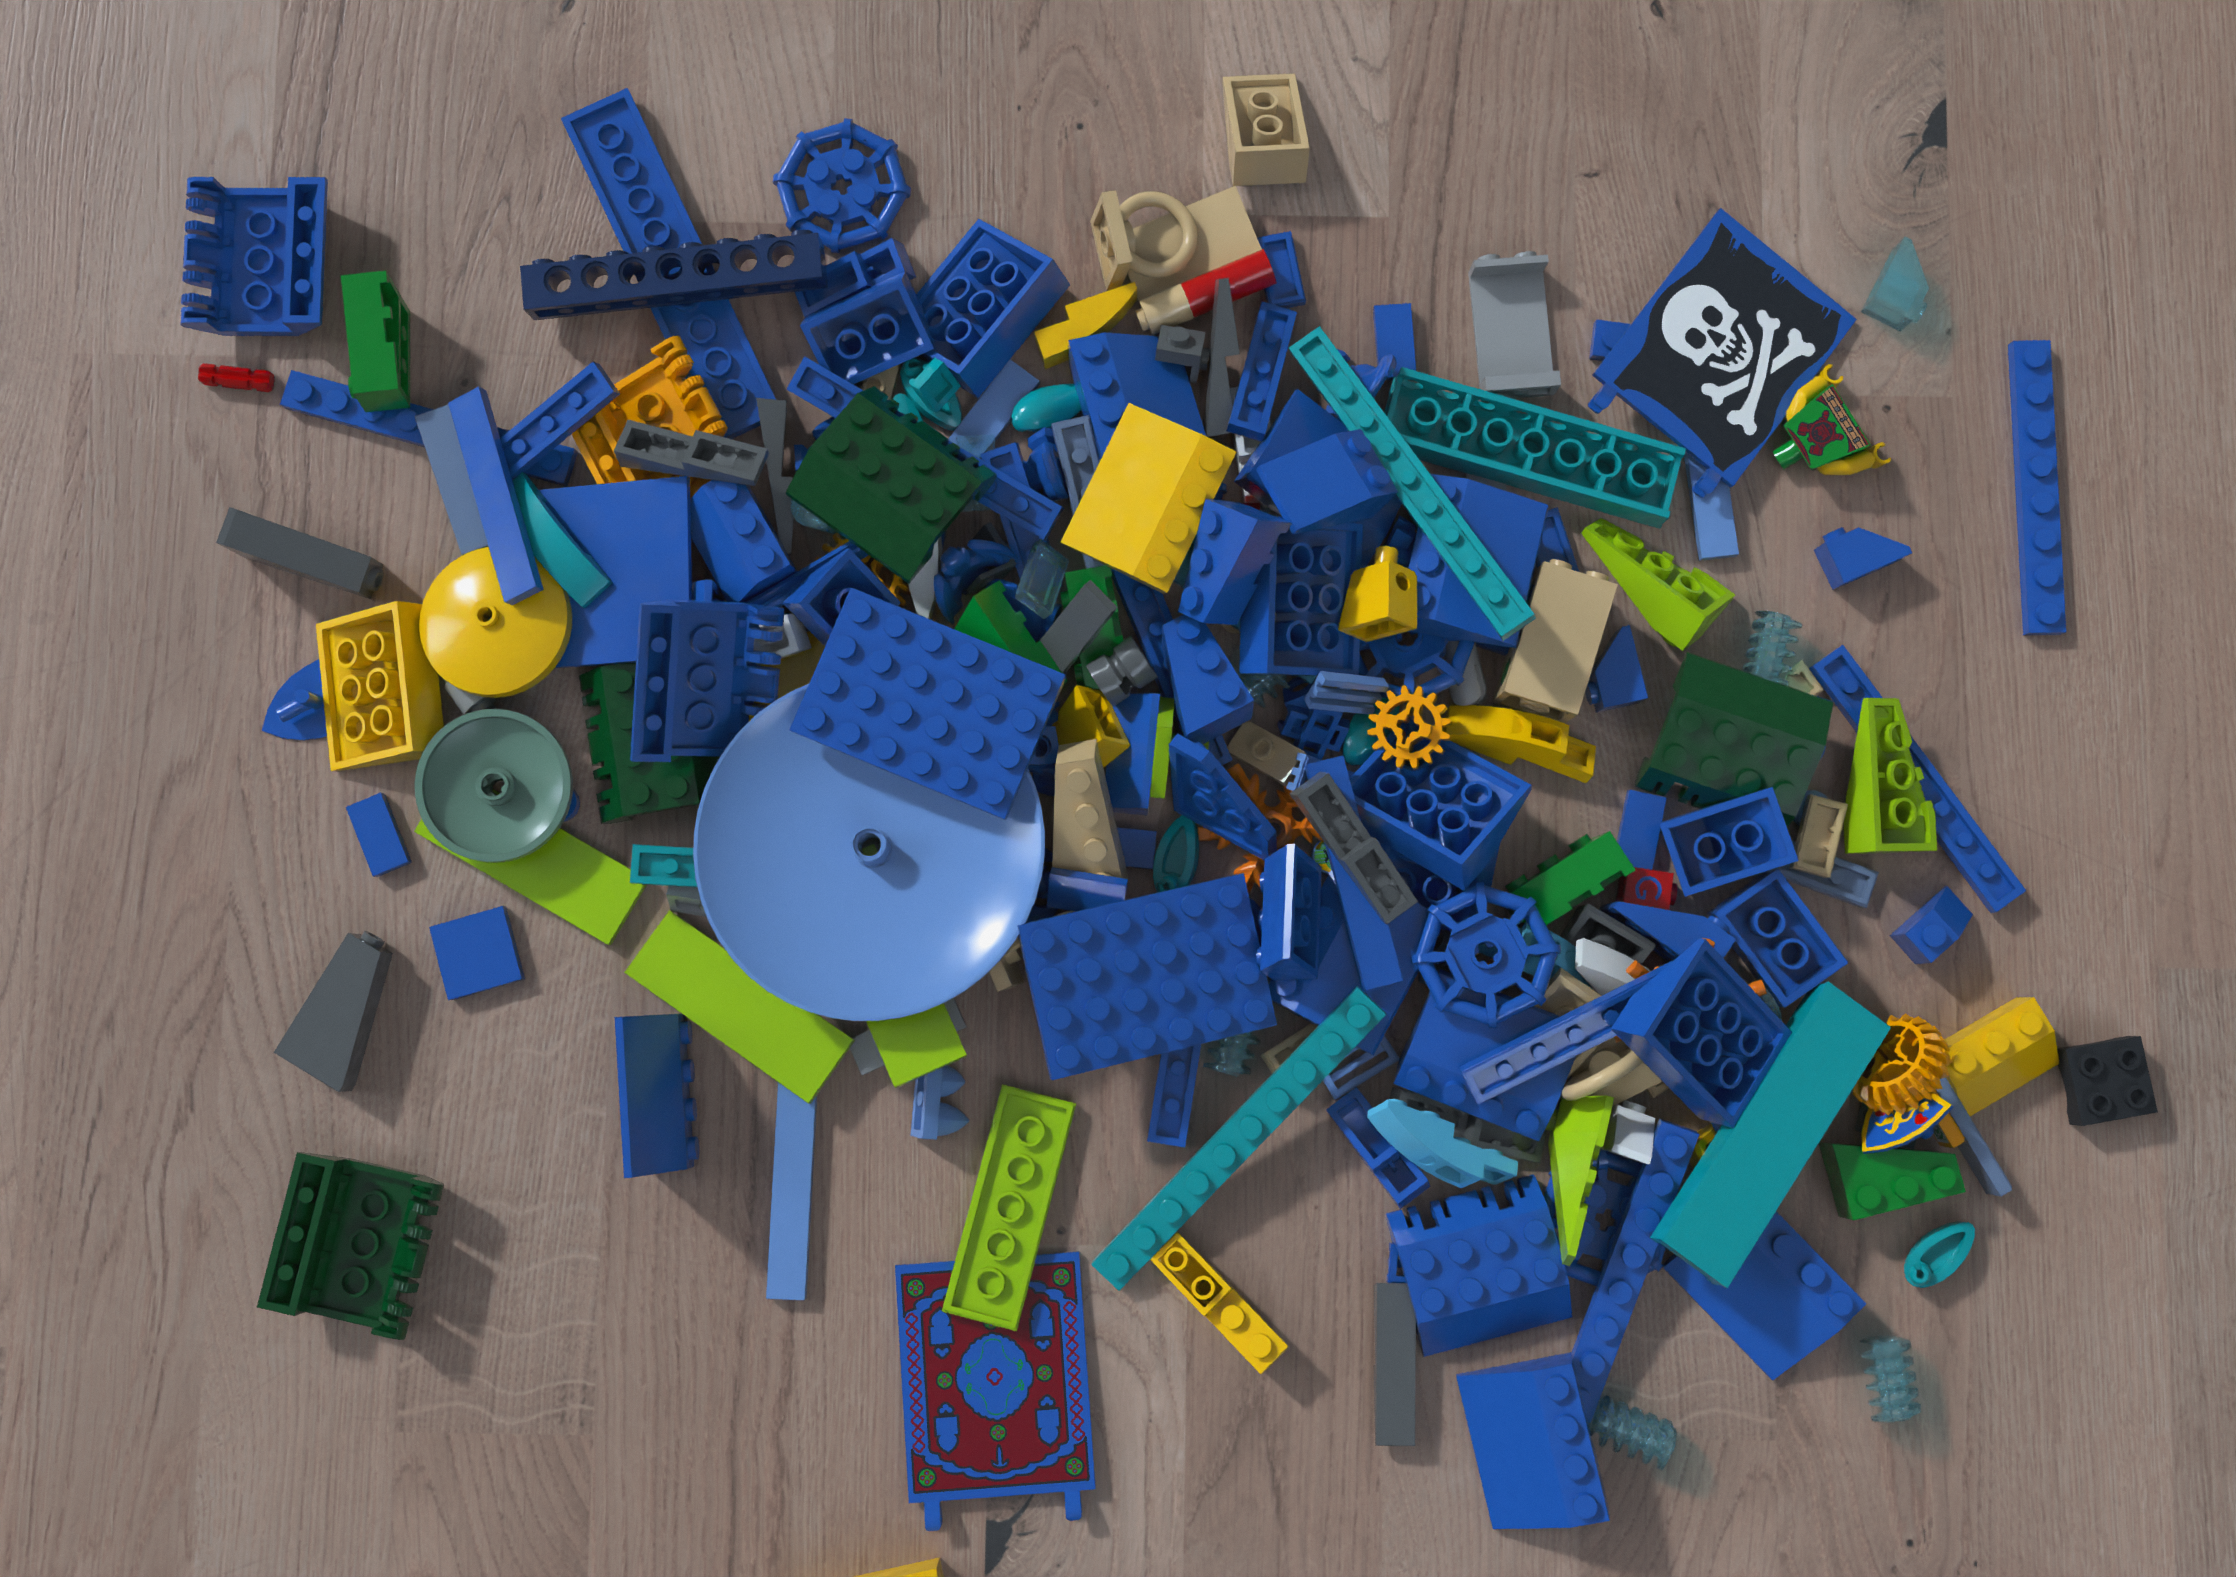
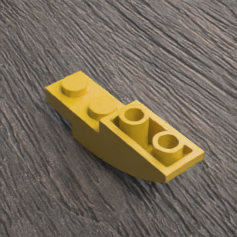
M1456 705L1449 706L1447 709L1446 718L1452 720V725L1444 727L1443 732L1451 736L1450 741L1509 765L1517 758H1521L1583 783H1587L1593 776L1596 746L1569 736L1570 725L1533 713L1492 706Z
M1178 1232L1150 1259L1261 1375L1289 1348L1285 1341L1263 1320L1261 1315Z

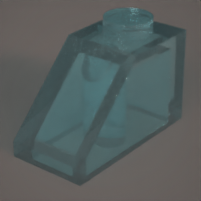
M1904 237L1892 248L1861 310L1862 313L1900 332L1911 322L1916 324L1927 307V303L1923 302L1929 287L1911 239Z

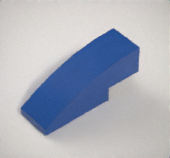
M890 238L861 254L853 251L826 265L828 288L797 291L795 294L805 317L906 271L909 280L916 278L904 244Z
M1355 1087L1327 1108L1326 1111L1399 1209H1402L1431 1187L1429 1180L1416 1164L1396 1150L1370 1122L1367 1115L1368 1110L1373 1107L1359 1089Z

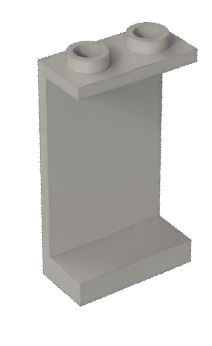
M1526 251L1518 253L1514 257L1500 258L1497 254H1487L1473 261L1468 276L1479 389L1513 399L1555 395L1561 386L1560 370L1553 371L1543 275V271L1549 262L1548 255H1537L1536 252Z

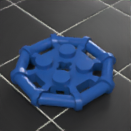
M844 118L842 123L805 134L802 131L796 135L797 140L781 169L773 175V184L777 186L787 218L786 227L790 232L810 230L813 233H818L824 246L831 249V253H840L841 249L878 238L884 240L888 237L887 231L903 202L911 195V187L906 184L896 151L898 145L894 140H886L853 123V119ZM838 139L842 140V147L820 154L816 146ZM853 140L875 150V152L869 158L864 156L859 150L852 149ZM807 153L809 158L813 160L807 166V173L804 177L795 176ZM884 163L891 181L890 184H880L875 169ZM844 179L845 182L850 181L852 185L847 187V194L841 195L839 190H832L838 180ZM793 190H805L809 206L799 210ZM880 197L889 198L877 219L872 214L873 205L876 200L878 202ZM816 216L819 218L823 217L833 224L832 230L829 232L811 223V221ZM865 221L868 225L843 233V227Z
M1409 632L1410 635L1416 634L1415 632ZM1402 633L1369 642L1360 640L1359 652L1370 649L1377 664L1368 671L1359 653V675L1382 678L1386 672L1396 678H1404V685L1407 686L1410 694H1414L1417 688L1415 677L1436 667L1441 675L1419 685L1424 690V698H1427L1431 693L1437 694L1453 685H1461L1464 681L1462 676L1475 644L1472 641L1417 633L1418 638L1414 640V644L1411 646H1401L1398 644V642L1403 640ZM1448 641H1459L1450 665L1442 659L1446 654ZM1387 683L1389 686L1387 691L1391 690L1396 696L1401 695L1400 686ZM1387 691L1386 693L1380 692L1381 697L1388 699Z
M1476 882V886L1436 906L1431 904L1427 909L1429 914L1416 954L1412 956V964L1417 965L1437 1004L1435 1008L1439 1012L1453 1013L1486 1024L1490 1029L1497 1028V1024L1537 1004L1543 1005L1547 1000L1544 996L1557 955L1561 954V945L1556 944L1535 905L1537 903L1532 897L1527 899L1486 886L1484 882ZM1487 902L1514 910L1515 912L1511 919L1493 916V914L1487 913ZM1476 903L1477 914L1459 923H1456L1451 915ZM1524 919L1538 944L1527 946L1517 925ZM1442 925L1451 931L1450 939L1445 952H1433ZM1485 944L1488 949L1495 947L1497 953L1493 956L1494 962L1487 965L1485 961H1477L1475 956L1479 954L1478 946ZM1527 956L1540 957L1532 984L1521 977ZM1446 962L1456 981L1448 990L1434 964ZM1514 985L1523 992V994L1497 1006L1495 994ZM1462 989L1469 990L1474 994L1485 995V1007L1457 999Z
M1600 1149L1597 1160H1593L1592 1166L1596 1167L1597 1174L1589 1197H1585L1584 1203L1588 1204V1209L1577 1254L1570 1266L1565 1265L1568 1277L1594 1286L1598 1283L1601 1271L1586 1267L1577 1262L1584 1253L1601 1259L1603 1269L1642 1166L1640 1162ZM1608 1168L1633 1177L1626 1186L1607 1180ZM1550 1171L1548 1173L1550 1179L1544 1198L1549 1207L1555 1229L1558 1228L1557 1217L1554 1216L1556 1208L1552 1173ZM1606 1209H1610L1614 1224L1613 1226H1607L1605 1230H1600V1223L1595 1220V1216L1597 1213L1604 1214ZM1556 1233L1557 1240H1558V1244H1559V1247H1560L1559 1237H1558V1235H1557V1233ZM1658 1243L1647 1274L1654 1270L1659 1272L1663 1267L1661 1262L1666 1247Z

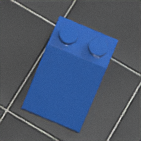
M1361 429L1332 434L1264 463L1256 469L1285 521L1291 522L1289 529L1292 535L1372 518L1398 493L1390 479L1389 473L1381 464L1371 447L1369 439Z
M1773 787L1662 821L1659 824L1685 897L1799 861Z
M1619 901L1601 905L1599 908L1600 911L1656 943L1653 952L1668 963L1675 960L1699 938H1707L1714 941V949L1723 958L1736 941L1733 936L1727 933L1730 928L1724 922L1711 915L1709 918L1700 915Z

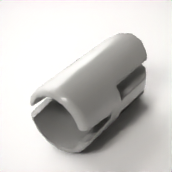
M1448 641L1446 654L1442 659L1450 665L1459 641ZM1476 643L1473 646L1462 676L1464 681L1460 686L1453 685L1448 688L1453 702L1460 706H1479L1487 698V686Z

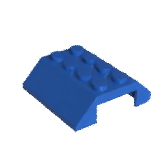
M189 177L187 179L186 195L189 197L186 200L187 210L213 217L215 222L210 224L197 220L186 221L185 231L188 234L184 236L183 268L186 271L183 272L182 281L189 285L211 289V297L196 293L183 294L181 304L188 307L181 308L180 325L222 336H300L321 326L323 316L328 179L326 177H288V188H225L214 177Z
M671 599L640 603L630 760L632 762H671V756H721L737 733L748 723L749 715L755 716L768 706L754 703V701L772 703L778 699L780 669L759 666L756 663L779 665L781 663V655L774 652L755 651L754 639H761L767 642L781 641L783 631L762 628L759 625L783 626L784 609L740 602Z
M1534 1174L1517 1179L1522 1198H1520L1513 1180L1504 1182V1194L1510 1205L1507 1208L1499 1209L1493 1191L1487 1186L1481 1188L1485 1208H1483L1476 1190L1443 1198L1448 1218L1445 1217L1439 1200L1431 1201L1430 1213L1436 1226L1424 1229L1416 1206L1407 1208L1411 1224L1410 1228H1408L1401 1209L1385 1214L1392 1243L1397 1247L1415 1314L1416 1333L1423 1357L1572 1318L1568 1276L1565 1265L1562 1264L1561 1251L1549 1207Z

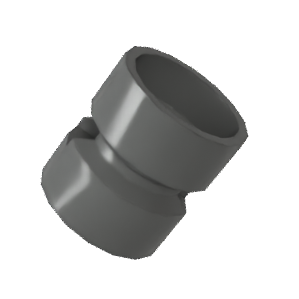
M1131 636L1113 647V655L1102 654L1086 665L1092 678L1113 707L1131 696L1132 687L1135 686L1141 689L1158 678L1151 664Z

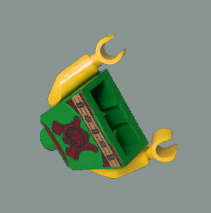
M1832 364L1826 365L1815 378L1797 390L1786 411L1787 422L1783 426L1790 435L1791 440L1772 451L1783 470L1804 458L1812 471L1818 470L1823 475H1852L1869 468H1879L1891 461V457L1886 460L1878 457L1877 449L1886 446L1885 443L1880 442L1871 447V444L1835 389L1842 382L1843 376H1840L1838 380H1832L1828 377L1827 373L1833 367Z

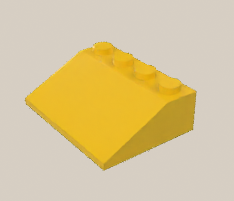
M1128 403L1060 543L1162 594L1168 593L1197 534L1205 499H1214L1235 457L1236 451L1203 434Z
M394 601L316 624L331 771L419 760L433 736L444 727L438 673L428 661L420 639L419 620L422 604Z

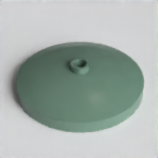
M503 709L478 710L449 722L427 744L418 762L415 775L416 804L420 816L430 833L452 852L481 862L498 863L513 861L540 849L562 826L570 809L573 795V776L570 762L565 750L556 737L532 718L518 712ZM503 781L502 792L496 795L493 792V786L496 782Z

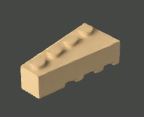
M1097 739L1058 745L1055 765L1052 867L1128 879Z

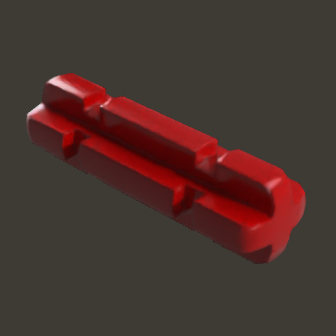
M203 363L199 366L198 380L208 386L222 385L225 388L253 390L254 388L261 392H271L274 389L275 376L268 370L256 369L251 371V368L224 365L216 367L215 364Z

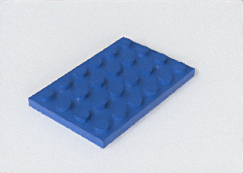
M850 588L789 730L1006 820L1066 680V674Z
M1244 873L1017 925L1019 930L1018 937L1051 1080L1277 1025L1267 976L1260 971L1257 964L1256 953L1260 944Z

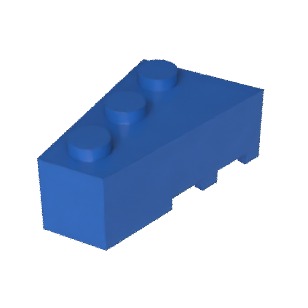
M1205 499L1178 612L1202 623L1237 625L1258 586L1255 579L1262 566L1270 564L1275 555L1271 550L1280 533H1287L1291 522L1240 502Z
M1183 614L1162 625V649L1182 736L1204 744L1251 720L1254 699L1206 623L1199 622Z

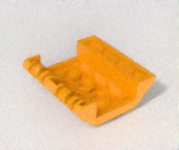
M680 336L669 337L651 348L652 354L659 357L614 384L620 395L571 434L597 484L682 476L620 467L614 449L627 420L693 436L695 430L721 437L726 433L728 427L724 420H720L722 416L708 389L702 387L705 383L701 376L696 375L685 379L694 362L691 356L687 355V349ZM690 477V499L702 485L711 480Z

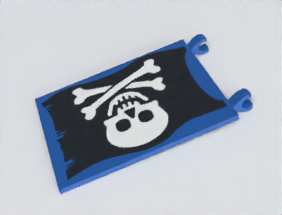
M1720 208L1592 374L1603 386L1590 400L1588 407L1596 414H1599L1610 405L1617 395L1679 447L1686 448V452L1707 468L1692 487L1693 493L1703 498L1706 494L1714 491L1720 480L1730 488L1735 485L1786 416V411L1797 390L1815 377L1857 319Z

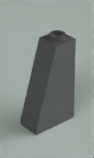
M231 507L228 509L216 541L217 544L246 559L371 599L374 591L380 588L384 577L383 564L370 556Z
M364 931L363 934L348 933L274 1051L278 1056L338 1092L352 1091L356 1085L393 954L382 947L385 943L384 940L368 931Z

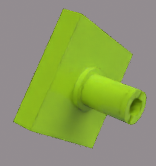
M1160 697L1150 788V797L1165 799L1168 765L1170 763L1169 743L1175 737V733H1172L1174 698ZM1208 741V742H1206V743L1203 744V745L1206 747L1207 750L1209 749V741Z

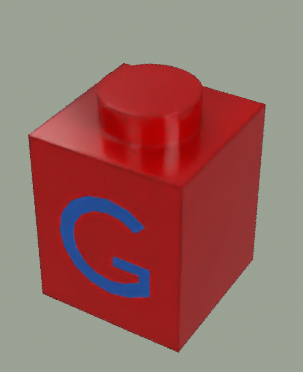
M1634 867V872L1626 877L1621 876L1618 879L1616 902L1669 910L1670 905L1673 906L1675 904L1678 888L1677 883H1673L1674 873Z

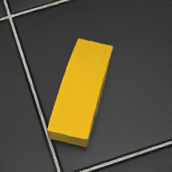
M1132 282L1065 305L1066 321L1034 331L1035 343L1045 370L1069 360L1068 340L1104 332L1109 333L1137 301L1136 283Z

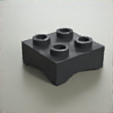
M2124 1036L2095 1043L2057 1048L2058 1067L2065 1086L2067 1115L2070 1125L2086 1126L2158 1113L2141 1036Z

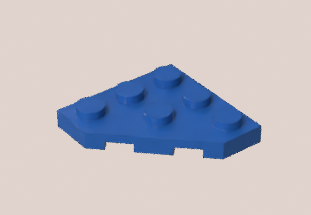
M1177 734L1169 743L1174 811L1265 861V858L1277 851L1276 829L1202 743L1196 740H1189Z

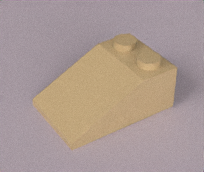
M1295 73L1223 77L1228 158L1233 186L1306 183L1310 147Z

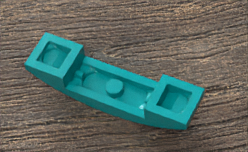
M521 472L513 480V485L533 554L560 586L581 607L586 608L612 582L592 556L582 551L547 507L545 497L529 477Z

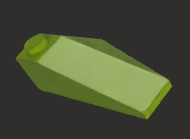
M1602 518L1585 527L1581 533L1650 626L1662 635L1666 643L1673 647H1678L1682 651L1704 634L1736 596L1707 573L1695 567L1690 573L1673 564V555L1665 551L1660 554L1643 548L1644 543L1639 537Z
M1863 698L1845 801L1848 804L1843 823L1845 854L1937 851L1935 811L1932 801H1926L1920 780L1924 779L1921 767H1915L1909 750L1912 739L1899 698Z
M1607 1095L1585 1096L1572 1101L1561 1097L1545 1129L1551 1131L1548 1147L1562 1264L1567 1266L1572 1264L1577 1254L1588 1209V1204L1584 1203L1585 1197H1589L1597 1174L1596 1167L1592 1166L1593 1160H1597L1600 1149L1604 1146L1614 1097Z

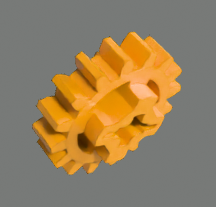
M1406 685L1401 687V695L1396 696L1391 690L1387 691L1389 701L1386 704L1378 700L1375 702L1376 706L1381 710L1379 715L1369 714L1368 717L1376 723L1375 728L1367 730L1368 735L1378 737L1379 739L1372 745L1373 749L1377 751L1384 748L1386 751L1382 759L1388 762L1393 757H1396V767L1401 769L1405 761H1410L1412 768L1418 769L1419 759L1422 758L1429 765L1432 764L1433 760L1430 754L1433 751L1442 755L1445 752L1439 745L1440 741L1451 740V736L1443 732V728L1452 725V720L1441 717L1448 708L1445 704L1435 707L1434 703L1438 696L1435 693H1431L1427 698H1424V690L1421 686L1416 688L1414 694H1410ZM1407 703L1404 711L1397 715L1389 714L1398 705ZM1424 706L1431 711L1435 720V726L1424 721L1422 717ZM1414 716V723L1419 726L1418 732H1411L1409 737L1405 738L1406 732L1400 728L1401 724L1409 723L1410 719ZM1385 729L1393 731L1396 735V749L1389 744L1385 735ZM1424 739L1430 741L1422 750L1411 753L1415 744Z

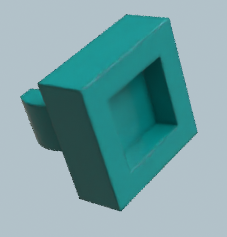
M934 357L929 364L922 366L923 371L916 379L911 378L909 383L926 407L937 413L961 385L945 363Z

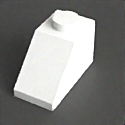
M1627 1100L1623 1102L1622 1106H1613L1604 1146L1601 1149L1637 1162L1650 1164L1655 1118L1645 1115L1646 1107Z

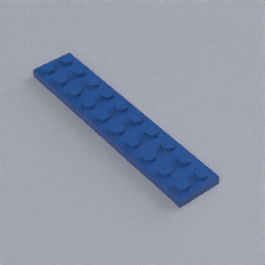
M628 88L561 118L623 251L630 254L643 252L644 248L651 246L663 247L666 250L680 248L681 244L687 242L702 244ZM712 264L708 265L704 270V275L716 273ZM676 267L671 269L667 279L673 280L678 278L682 273V268ZM644 271L634 274L638 283L643 280L645 276ZM729 299L651 308L665 340L672 336L681 337L687 349V355H690L694 362L685 379L700 375L705 384L702 387L708 389L722 416L720 420H724L728 427L723 437L733 439L761 426L756 398L776 400V397Z

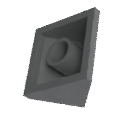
M1590 904L1577 907L1560 936L1575 947L1576 940L1581 938L1591 940L1616 950L1640 964L1643 963L1656 945V943Z

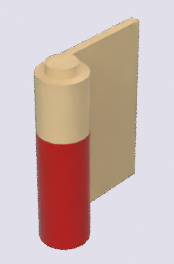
M1236 185L1186 206L1194 218L1198 239L1195 253L1184 268L1172 275L1158 278L1146 277L1129 269L1127 273L1131 283L1135 282L1137 286V299L1141 308L1135 310L1143 331L1150 329L1152 335L1160 333L1161 325L1174 327L1212 311L1215 281L1217 279L1229 278L1232 302L1277 284L1270 261L1264 249H1261ZM1171 213L1133 228L1135 254L1143 260L1149 262L1167 261L1174 257L1181 248L1183 242L1182 228L1178 220Z

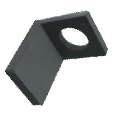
M991 522L983 525L972 539L992 541L1008 547L1007 543L1000 538ZM1010 559L1007 563L998 567H988L989 571L980 574L966 589L967 594L971 595L986 588L987 584L993 579L1003 580L1017 563L1014 559Z

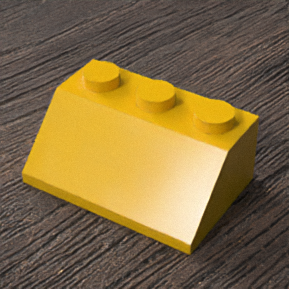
M2016 997L1945 1039L1950 1049L1948 1053L1952 1060V1063L1947 1066L1950 1076L1946 1078L1969 1116L1974 1115L2059 1064L2055 1030L2034 997Z

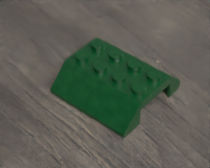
M873 386L857 393L812 444L788 486L786 495L910 584L933 556L934 544L974 496L976 501L983 497L994 483L997 474L985 465L978 467L979 461L973 456L962 462L956 459L960 452L959 446L955 443L948 445V438L926 422H918V417L912 412L898 417L896 413L899 403L894 399L888 400L887 394Z
M1686 652L1673 684L1676 692L1650 759L1644 756L1635 780V787L1651 792L1656 786L1655 794L1665 796L1675 782L1682 784L1678 792V802L1687 804L1691 800V806L1699 809L1773 787L1788 827L1798 813L1825 749L1833 702Z
M636 662L601 666L579 675L581 692L590 693L582 697L583 706L601 707V714L585 720L586 729H598L587 734L592 766H604L593 771L594 780L605 781L611 779L613 786L611 789L596 794L598 803L610 802V804L598 808L601 824L633 820V816L699 805L712 770L721 757L671 756V762H632L630 760Z
M297 1152L257 1308L291 1316L307 1312L373 1328L371 1331L373 1335L404 1340L409 1321L402 1317H411L413 1307L399 1300L400 1293H417L419 1283L411 1278H421L429 1244L419 1239H431L433 1232L432 1229L419 1224L420 1215H437L439 1206L429 1202V1200H441L444 1183L425 1175L352 1158Z

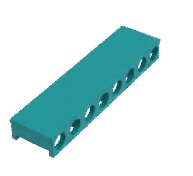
M1401 367L1397 376L1393 378L1384 410L1386 416L1421 461L1504 483L1508 486L1658 529L1669 519L1671 512L1669 507L1681 459L1685 456L1686 448ZM1551 421L1560 422L1562 424L1553 423Z
M1829 981L1824 984H1818L1805 994L1786 1024L1792 1031L1791 1035L1734 1128L1724 1125L1720 1127L1650 1237L1653 1241L1662 1244L1699 1271L1714 1285H1720L1724 1288L1729 1287L1891 1029L1889 1025Z

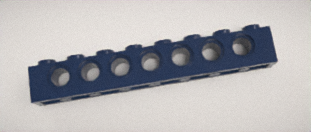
M796 230L791 233V236L776 237L772 234H760L755 236L754 240L747 241L723 238L718 240L717 244L711 245L687 242L681 244L680 248L666 250L663 247L651 246L644 248L643 252L630 254L626 251L615 250L607 252L606 256L594 258L588 255H573L567 261L558 262L551 259H536L532 261V265L520 266L523 309L534 321L828 288L824 244L819 234L813 233L810 230ZM785 255L794 256V260L789 266H777L781 257ZM746 260H757L752 270H740L741 265ZM712 263L720 264L715 274L704 275V270L708 265ZM676 267L682 268V273L678 278L673 280L667 279L671 269ZM636 272H645L641 282L636 284L630 283L631 277ZM608 276L604 286L594 288V282L598 277ZM567 279L571 280L567 290L557 292L560 282Z

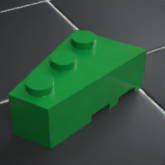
M386 270L341 275L351 376L348 378V387L351 397L358 400L365 412L410 408L409 308Z
M1104 565L1065 572L1067 591L1060 592L1063 611L1089 580L1117 606L1111 579V568ZM1118 608L1090 647L1079 655L1081 664L1073 665L1077 685L1100 690L1086 665L1102 654L1113 655V647L1123 641Z
M1000 580L972 597L954 628L955 630L1061 672L1041 641L1036 643L1023 623L1026 621V618L1022 612H1015L1003 595L1006 588Z
M1610 831L1592 839L1588 834L1578 838L1568 845L1571 852L1561 859L1554 854L1537 865L1540 872L1533 877L1527 879L1523 874L1505 885L1508 893L1527 899L1532 897L1537 901L1535 905L1545 924L1548 925L1585 899L1603 891L1604 887L1621 876L1626 877L1635 871V868ZM1507 909L1510 915L1512 916L1515 911ZM1524 919L1520 924H1518V927L1520 929L1525 924L1526 920Z
M1830 1142L1818 1143L1837 1213L1842 1218L1854 1221L1966 1192L1957 1158L1953 1153L1894 1148L1884 1152L1864 1154L1862 1152V1145Z

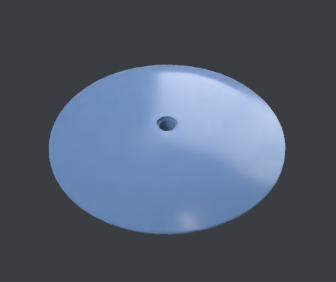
M809 684L804 685L775 700L756 714L725 748L712 770L702 794L694 830L693 859L695 879L702 906L719 942L733 961L766 991L791 1005L829 1018L850 1021H881L924 1012L951 1000L982 979L1003 958L1019 935L1017 925L1027 922L1036 901L1045 858V829L1036 786L1028 769L1006 820H1003L795 734L789 729ZM869 838H878L881 842L880 850L872 856L863 855L862 846L864 842Z

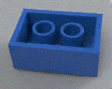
M1778 868L1763 872L1707 912L1709 916L1718 918L1730 928L1727 933L1736 939L1732 945L1733 949L1756 980L1762 979L1767 995L1776 1006L1787 1007L1848 964V961Z

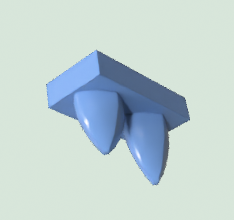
M949 1065L915 1079L910 1136L937 1140V1136L954 1133L969 1123V1119L960 1110L940 1102L941 1097L955 1093L965 1084L961 1074Z

